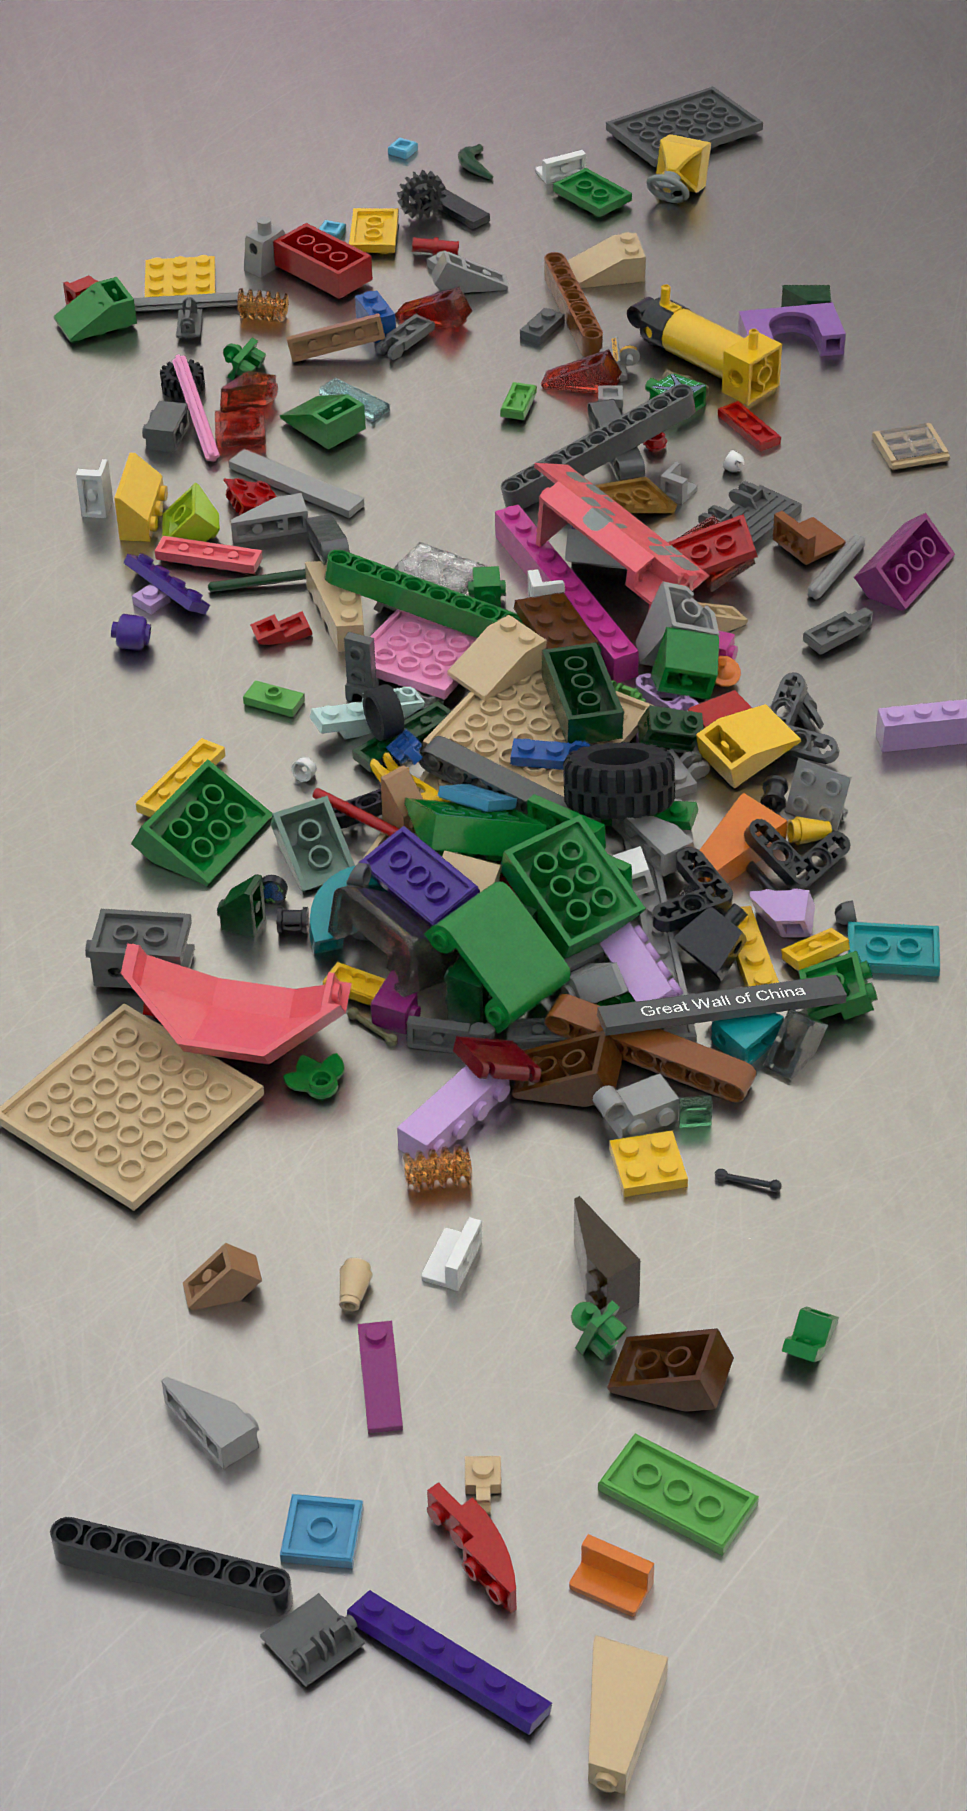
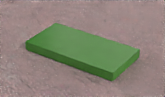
M636 1433L598 1482V1491L722 1556L759 1503V1496Z

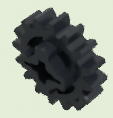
M421 170L420 175L413 172V178L406 177L407 183L399 185L402 191L397 192L400 198L397 202L403 212L409 214L412 219L417 216L420 220L423 214H426L429 218L432 210L436 213L438 212L437 205L443 206L444 204L441 198L446 197L444 193L446 187L438 175L435 176L432 171L427 174L424 170Z

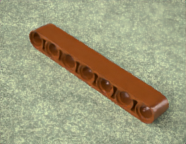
M559 252L546 254L544 257L545 281L560 312L565 314V322L581 354L589 359L600 357V349H603V330L566 257Z
M569 994L559 995L545 1018V1025L551 1032L567 1039L603 1031L597 1017V1008L600 1006ZM661 1029L610 1035L623 1056L622 1060L655 1073H660L663 1076L731 1102L738 1103L744 1100L757 1075L754 1067L743 1060Z

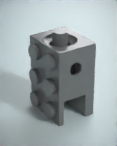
M101 909L92 940H87L85 947L86 958H90L94 986L132 988L121 974L127 943L140 945L147 955L190 969L195 950V944H187L192 924L191 914Z

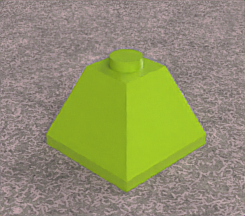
M196 482L162 514V537L169 536L207 542L209 539L215 538L220 530L219 513Z

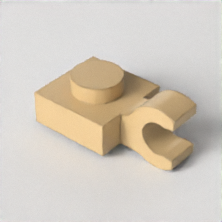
M465 1456V1494H476L477 1503L487 1514H491V1494L501 1493V1456Z

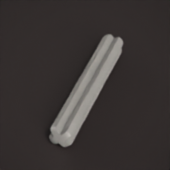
M854 534L807 588L809 598L813 597L816 600L824 594L865 546V538L863 536L860 537L858 534Z

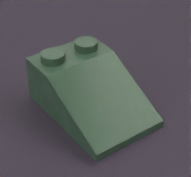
M328 796L272 813V830L281 853L302 893L320 888L323 883L337 872L355 866Z

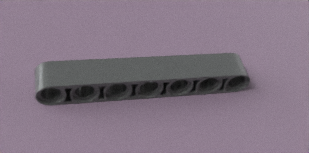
M436 736L420 752L423 758L419 761V764L427 772L453 785L471 784L517 798L515 809L527 816V799L533 794L568 808L563 796L446 737ZM598 817L591 818L595 821L602 823L601 819Z

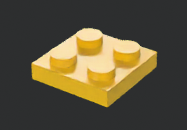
M673 1130L609 1140L610 1153L624 1197L688 1187V1177Z

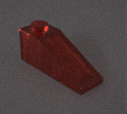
M459 286L405 302L395 313L396 319L406 321L417 314L434 321L436 327H459L466 323V318L473 310Z
M608 349L547 370L541 386L547 389L598 393V386L618 385L622 371Z
M247 371L221 388L220 412L227 413L268 404L276 398L278 393L276 375Z

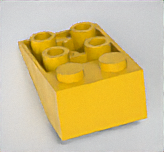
M766 704L719 718L696 734L698 749L702 757L734 789L801 742V739Z

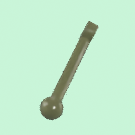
M356 1008L348 1010L347 1016L349 1019L358 1020L385 1039L387 1046L397 1045L398 1037L396 1034H387L361 1016Z

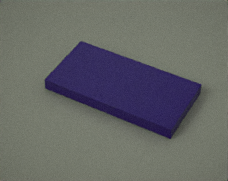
M405 826L401 827L358 862L370 864L371 877L430 927L480 893L479 887Z

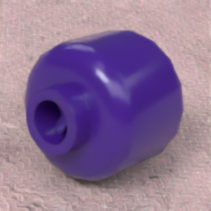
M122 614L118 622L113 621L111 638H116V645L119 648L141 651L144 645H149L151 624H147L145 617Z

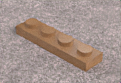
M379 313L286 337L292 362L386 339Z

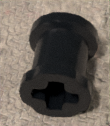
M777 775L765 778L762 788L764 795L761 797L760 803L773 812L780 813L786 807L784 795L788 791V782L783 777Z
M278 907L277 932L283 933L284 930H294L308 934L309 908L284 910L283 907Z

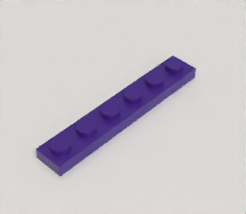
M371 1590L366 1592L347 1609V1615H351L355 1619L357 1628L528 1735L550 1714L552 1702Z

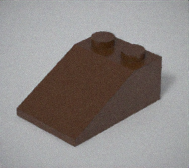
M604 1031L523 1050L540 1067L541 1077L538 1083H532L529 1080H515L512 1095L517 1099L582 1107L595 1105L592 1099L600 1088L609 1085L616 1089L623 1056L611 1036H606Z
M718 1328L629 1336L625 1339L607 1389L610 1393L681 1411L716 1409L734 1356Z

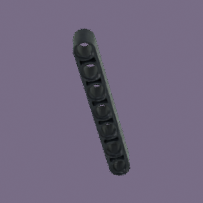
M74 1517L60 1518L53 1523L50 1529L55 1558L59 1563L268 1616L278 1617L284 1615L291 1609L293 1604L290 1576L285 1570L278 1567Z

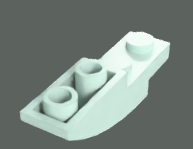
M405 686L393 689L400 701L404 719L424 707L425 702L415 688ZM363 698L362 702H351L334 706L327 705L311 709L310 719L321 734L339 731L344 739H350L372 733L364 715Z

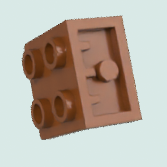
M784 511L774 514L773 540L805 565L843 548L846 543L843 538L814 517L798 523Z

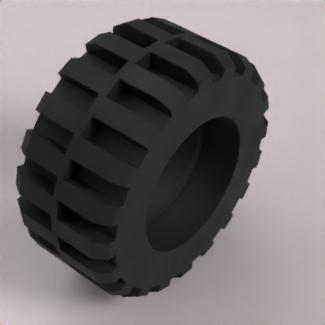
M638 742L593 744L589 747L578 748L577 751L573 750L563 762L564 802L570 810L586 815L589 818L598 817L607 820L642 818V816H652L657 812H664L674 802L675 761L671 753L663 747L658 748L657 745H645Z

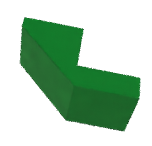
M807 1306L801 1308L793 1335L785 1338L782 1352L811 1362L821 1360L839 1317Z

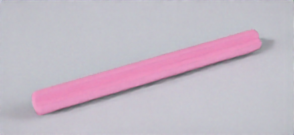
M178 354L172 360L205 459L214 463L220 457L188 361L185 356Z

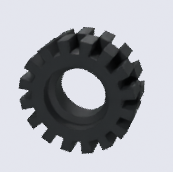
M190 359L188 364L200 395L201 391L205 389L203 366H200L199 362L194 363V360ZM169 361L167 366L163 365L162 370L160 369L162 391L169 398L174 396L175 399L179 400L180 397H183L184 400L185 398L173 363Z

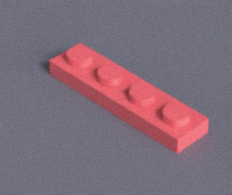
M163 536L154 551L156 560L250 574L256 573L263 559L262 550Z

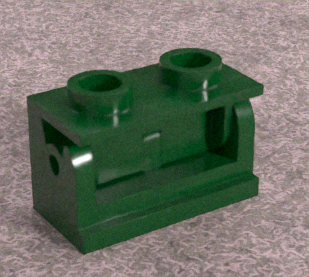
M649 705L638 721L639 743L657 745L658 748L663 747L666 750L673 749L674 752H692L698 744L696 734L704 729L703 714Z

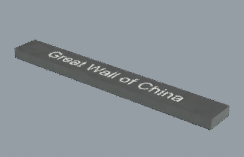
M837 975L600 1006L597 1008V1017L605 1035L608 1036L846 1003L847 994Z

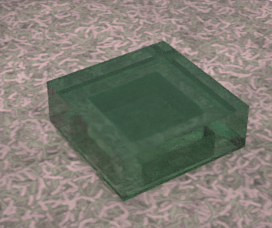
M711 1095L679 1098L678 1121L680 1128L712 1125L713 1102Z

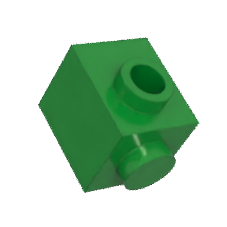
M499 566L473 567V581H468V595L501 607V596H506L505 580H500Z

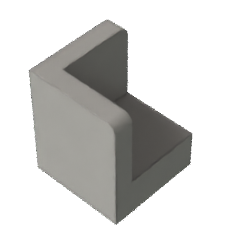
M675 462L661 475L660 489L675 503L682 505L697 491V485L688 482L687 478L681 476V463Z

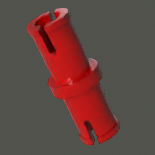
M413 237L412 252L432 253L434 256L438 252L445 250L458 255L459 241L439 240V237H434V239Z

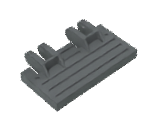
M743 481L738 485L739 489L735 488L729 492V498L735 504L734 506L726 510L720 506L712 505L709 507L708 513L704 512L698 516V522L703 528H707L744 514L756 549L773 535L775 513L784 511L790 517L795 518L801 513L802 504L762 485L757 486L753 483H748V481Z

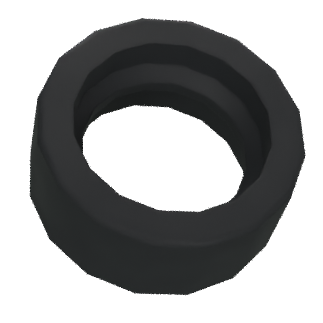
M385 684L365 690L363 694V710L367 724L374 737L382 741L399 736L404 731L405 721L400 701L393 688Z

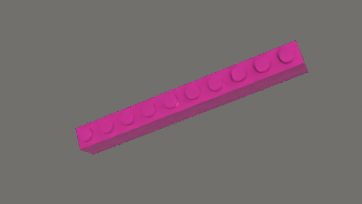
M519 505L495 511V537L528 577L529 570L538 569L542 582L564 581L565 595L598 640V645L601 647V655L611 681L614 680L620 683L638 677L639 651L550 542L547 541L541 547L536 545L537 527Z

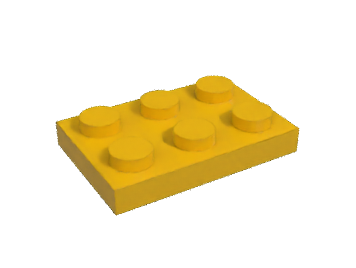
M353 208L349 244L365 253H395L399 209Z

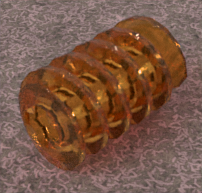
M243 288L239 289L237 310L242 319H246L249 316L251 320H255L258 317L260 321H264L267 318L270 322L276 319L279 323H282L286 318L289 305L287 293L281 299L280 292H276L275 297L272 298L270 291H267L265 297H263L261 290H258L256 296H253L252 289L248 290L247 295H244Z
M459 1144L454 1146L453 1155L446 1146L442 1147L440 1157L433 1148L429 1149L427 1159L421 1150L416 1152L414 1161L408 1152L403 1154L402 1162L407 1190L409 1185L412 1184L415 1191L420 1193L422 1183L425 1182L428 1189L433 1191L434 1183L437 1180L442 1189H446L449 1178L452 1179L455 1187H459L462 1176H464L468 1185L472 1184L473 1175L469 1150L466 1148L465 1153Z

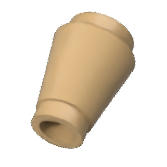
M349 1258L345 1260L344 1265L339 1269V1306L344 1310L357 1311L371 1281L373 1276L370 1270L371 1265L365 1260Z

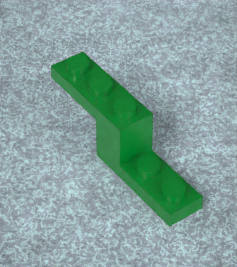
M536 794L527 799L528 816L545 824V831L581 815L603 848H606L604 824ZM609 855L628 884L633 888L632 865Z

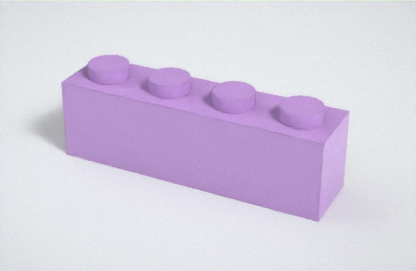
M967 699L878 708L876 737L881 751L890 752L966 744Z
M629 922L600 943L610 961L617 962L626 987L636 1002L675 997L684 993L674 978L668 979L672 973L662 960L656 961L661 956L651 942L647 945L645 944L649 938L640 925L634 928Z
M466 1065L397 1127L398 1149L426 1167L430 1166L437 1158H442L452 1144L458 1139H462L477 1121L483 1120L489 1110L498 1102L506 1099L510 1092L509 1080L493 1079L489 1074L487 1079H479Z

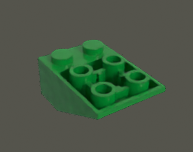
M118 277L95 282L54 315V320L70 342L81 341L87 337L103 335L112 330L125 329L130 325L137 324L134 298Z
M349 394L316 396L280 415L281 420L327 449L366 429L365 406Z

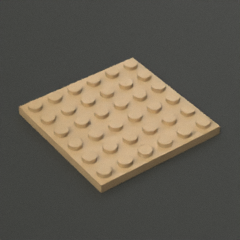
M542 669L486 701L470 692L423 740L424 749L436 736L446 737L564 797L563 770L512 766L510 764L514 738L566 743L542 679ZM616 691L624 711L623 739L589 744L600 745L609 742H630L638 733V721L648 706L652 704Z
M124 1003L0 1106V1126L135 1211L264 1095V1087L214 1056L184 1052L162 1025Z

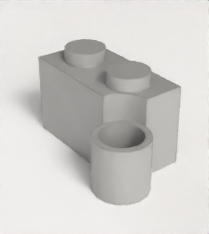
M660 1073L618 1090L613 1086H604L594 1094L592 1099L619 1139L640 1136L678 1120L679 1098Z

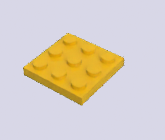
M200 255L198 257L186 258L178 256L167 259L156 257L145 260V297L215 293V256Z

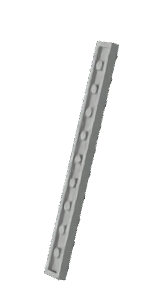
M622 837L624 851L633 849ZM646 860L656 890L638 896L646 908L638 916L640 927L649 938L645 944L647 945L651 942L661 956L656 961L662 960L672 973L668 979L674 978L684 992L682 995H688L677 944L673 939L675 936L674 931L668 933L660 932L652 925L654 907L666 902L667 898L662 875ZM694 1024L661 1028L664 1031L697 1043Z

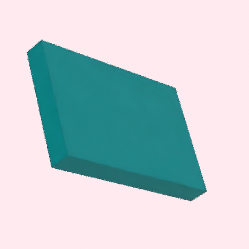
M848 922L847 938L849 939L850 950L847 951V954L857 951L862 962L868 961L872 973L940 976L939 926Z

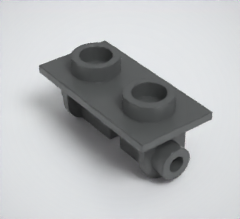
M187 297L182 302L183 309H180L178 312L176 338L184 337L191 339L200 337L202 309H197L196 301L192 297Z

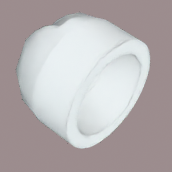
M734 450L730 451L723 463V468L730 472L740 471L741 469L738 465L739 463L744 465L743 456Z
M302 757L293 763L291 770L297 780L307 782L315 775L317 767L311 758ZM304 766L307 768L306 772L302 770Z

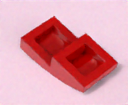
M303 611L280 621L273 614L250 624L258 643L262 645L287 643L313 635Z

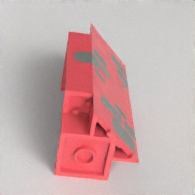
M535 463L534 468L555 483L551 488L547 487L539 496L538 525L536 529L537 546L541 547L569 523L627 569L625 585L650 604L649 609L663 581L687 586L693 591L710 576L569 465Z

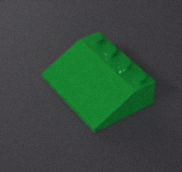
M207 759L141 826L131 845L151 862L208 886L270 820L272 812Z
M405 798L404 802L417 837L440 856L443 855L444 851H450L475 858L476 854L485 855V858L489 860L502 861L505 850L546 830L545 824L516 809L484 812L455 802Z
M581 815L509 848L503 853L500 864L502 865V874L524 905L537 909L539 927L563 959L597 943H601L642 914L646 909Z

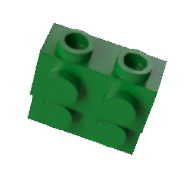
M857 951L799 970L800 980L837 975L847 994L846 1003L807 1008L811 1022L840 1012L846 1020L874 1010L873 1001L878 1000L873 983H868L867 981L873 978L871 968L867 960L861 961Z

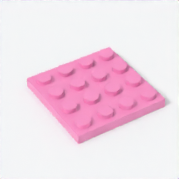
M397 609L370 636L374 638L376 678L404 687H412L416 691L445 699L459 684L447 675V671L477 638Z

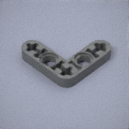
M795 672L788 673L782 678L770 709L777 715V710L781 706L791 707L789 715L779 718L798 737L806 738L807 743L800 749L793 747L784 754L822 764L834 762L838 758L840 750L833 737L794 727L808 687L801 674ZM795 682H797L799 688H794L791 693L788 686H794ZM829 745L831 751H826L822 754L819 748L825 749Z

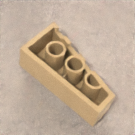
M321 561L305 562L307 589L313 596L315 606L321 612L323 622H326L328 626V632L337 651L344 652V638L348 632L364 635L361 595L328 583L325 580L326 565H323Z

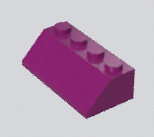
M925 512L905 522L854 576V579L869 599L903 611L907 609L953 558L955 553Z

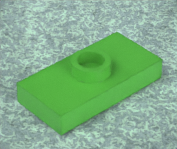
M513 382L500 409V417L524 420L536 396L537 386Z
M256 680L243 696V704L289 717H294L305 702V693Z

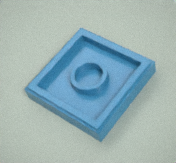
M471 784L439 786L437 795L439 798L484 812L513 810L516 808L517 798Z
M292 1494L280 1551V1561L353 1569L364 1509L363 1500Z

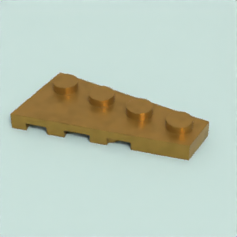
M647 477L595 485L629 513H675L677 504Z

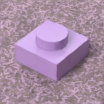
M149 584L132 595V601L135 606L152 615L170 603V597L153 584Z

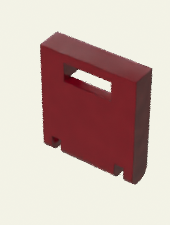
M456 1036L453 1052L479 1079H487L489 1074L493 1079L539 1082L541 1077L540 1067L514 1041Z

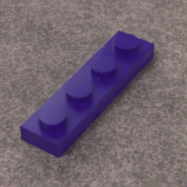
M142 553L139 556L127 554L123 563L187 610L201 614L207 613L210 604L202 599L203 595L193 589H187L185 587L186 583L183 580L169 576L170 571L162 566L154 565V560L151 557Z

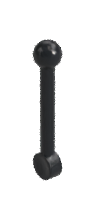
M721 1168L715 1171V1180L717 1182L730 1180L766 1187L772 1192H778L782 1188L781 1182L777 1179L770 1182L728 1174L725 1169Z

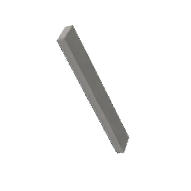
M243 449L228 461L229 468L258 481H263L290 494L302 493L304 500L347 518H350L365 506L363 497L246 449Z

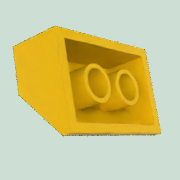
M129 453L114 497L119 539L150 542L153 532H156L158 529V516H162L163 501H167L168 488L163 485L162 474L136 453Z

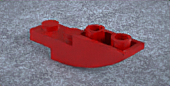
M439 1482L427 1490V1513L436 1525L442 1524L450 1532L454 1543L463 1549L462 1567L468 1577L473 1581L478 1580L486 1588L487 1594L495 1604H502L510 1613H513L517 1610L515 1573L510 1554L496 1525L473 1497L461 1505Z

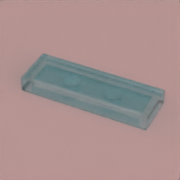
M337 378L332 379L319 388V396L349 394L362 402L365 406V418L373 422L390 411L389 403Z

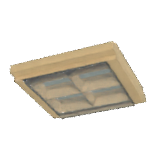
M931 423L872 432L877 448L892 470L950 461L949 451Z

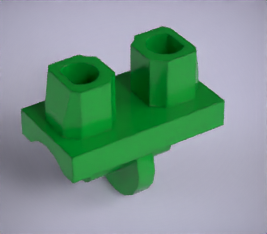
M252 337L243 348L233 343L225 346L223 349L225 361L232 363L233 366L227 378L234 381L239 375L249 381L256 367L260 368L262 366L266 353L256 348L258 340Z
M613 1300L607 1305L602 1316L598 1307L590 1302H580L572 1310L571 1321L573 1325L580 1331H584L575 1347L582 1355L590 1348L601 1360H604L617 1347V1340L625 1333L627 1327L615 1317L620 1307Z

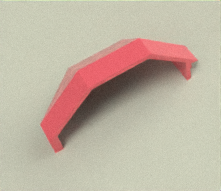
M127 943L121 969L123 977L184 1052L263 1064H271L344 1015L352 984L340 982L335 973L328 972L325 985L298 989L217 978L147 955L140 945Z

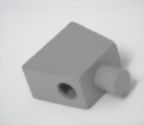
M259 217L257 219V228L245 237L244 270L261 278L277 268L274 259L273 241L285 235V231L282 228L271 224L269 217Z

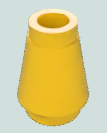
M796 816L787 822V839L790 843H795L796 845L822 840L832 832L829 821Z

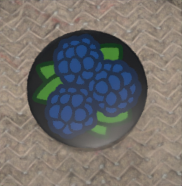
M277 875L264 876L262 878L264 902L274 905L280 904L287 895L288 885L286 881Z

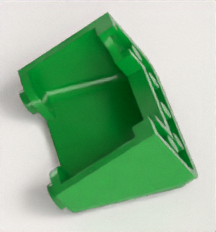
M503 882L491 884L424 933L431 945L441 953L447 954L456 948L493 997L485 1006V1014L487 1020L498 1034L570 980V968L512 889Z

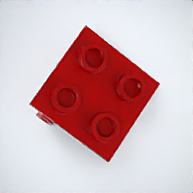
M241 478L223 479L228 487L226 498L231 502L239 515L277 497L270 485L263 481L248 482Z

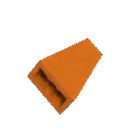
M745 793L740 795L700 848V851L727 884L744 873L751 861L757 863L762 860L744 839V831L752 821L756 819L766 820L786 840L787 820ZM760 831L755 833L758 837L763 835ZM769 842L766 846L769 848L772 843ZM707 877L697 879L699 882L704 883L712 881Z

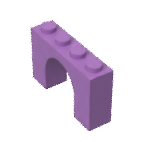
M833 302L739 311L738 333L744 338L749 335V330L753 328L773 340L775 335L795 332L812 338L820 357L844 354L846 333Z

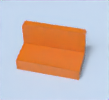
M588 1534L581 1545V1563L569 1582V1588L634 1617L654 1584V1563Z

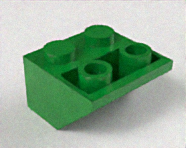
M666 627L651 673V678L657 691L710 700L718 676L719 637L717 635Z

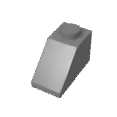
M617 962L588 963L571 972L570 980L561 987V994H569L591 1003H596L628 991Z

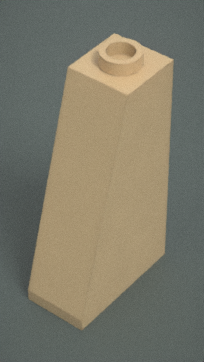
M595 1636L593 1641L588 1783L595 1785L598 1789L604 1792L615 1791L626 1794L667 1680L668 1657L604 1637Z

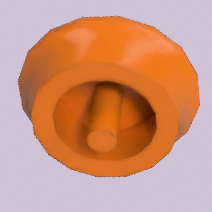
M718 656V676L715 685L719 687L735 685L741 676L739 664L728 656Z

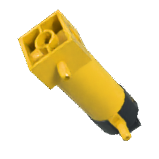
M668 284L661 286V297L655 300L651 297H646L627 309V318L630 324L635 328H640V335L644 341L722 379V393L747 406L780 385L781 343L759 333L754 328L750 329L749 335L744 338L692 312L689 308L670 299L671 287Z

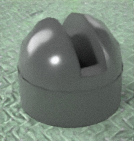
M853 900L843 902L835 908L834 914L838 923L848 925V922H857Z

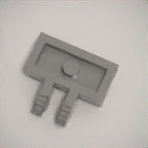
M673 749L667 750L675 761V798L697 792V782L695 780L708 775L710 772L708 763L706 761L701 762L703 759L702 755L696 750L684 753L680 759Z

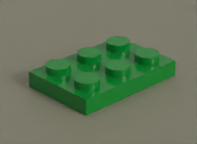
M584 168L553 183V192L598 217L604 216L606 213L632 201V193L588 168Z

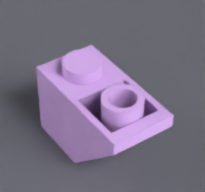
M765 889L762 891H750V899L756 913L781 937H811L815 904L809 890L774 891Z

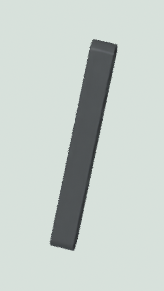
M687 384L676 385L536 463L569 465L584 476L692 416L696 411L692 388ZM534 463L501 483L505 507L519 505L523 510L539 501L542 491L547 487L551 488L555 483L535 469Z

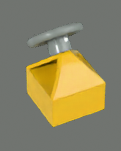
M671 134L660 140L656 174L650 176L646 181L648 190L663 201L682 203L688 199L689 191L697 193L705 188L711 142ZM654 186L660 188L663 192H665V194L656 189ZM681 191L682 195L673 196V192Z

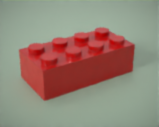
M308 223L273 241L274 259L277 267L339 299L373 280L371 255Z

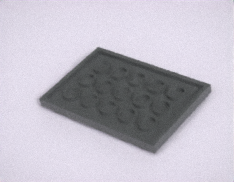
M712 86L606 122V130L651 165L657 167L660 140L669 134L711 142V148H715L718 145L733 142L738 138L750 136L755 132L763 130V122Z

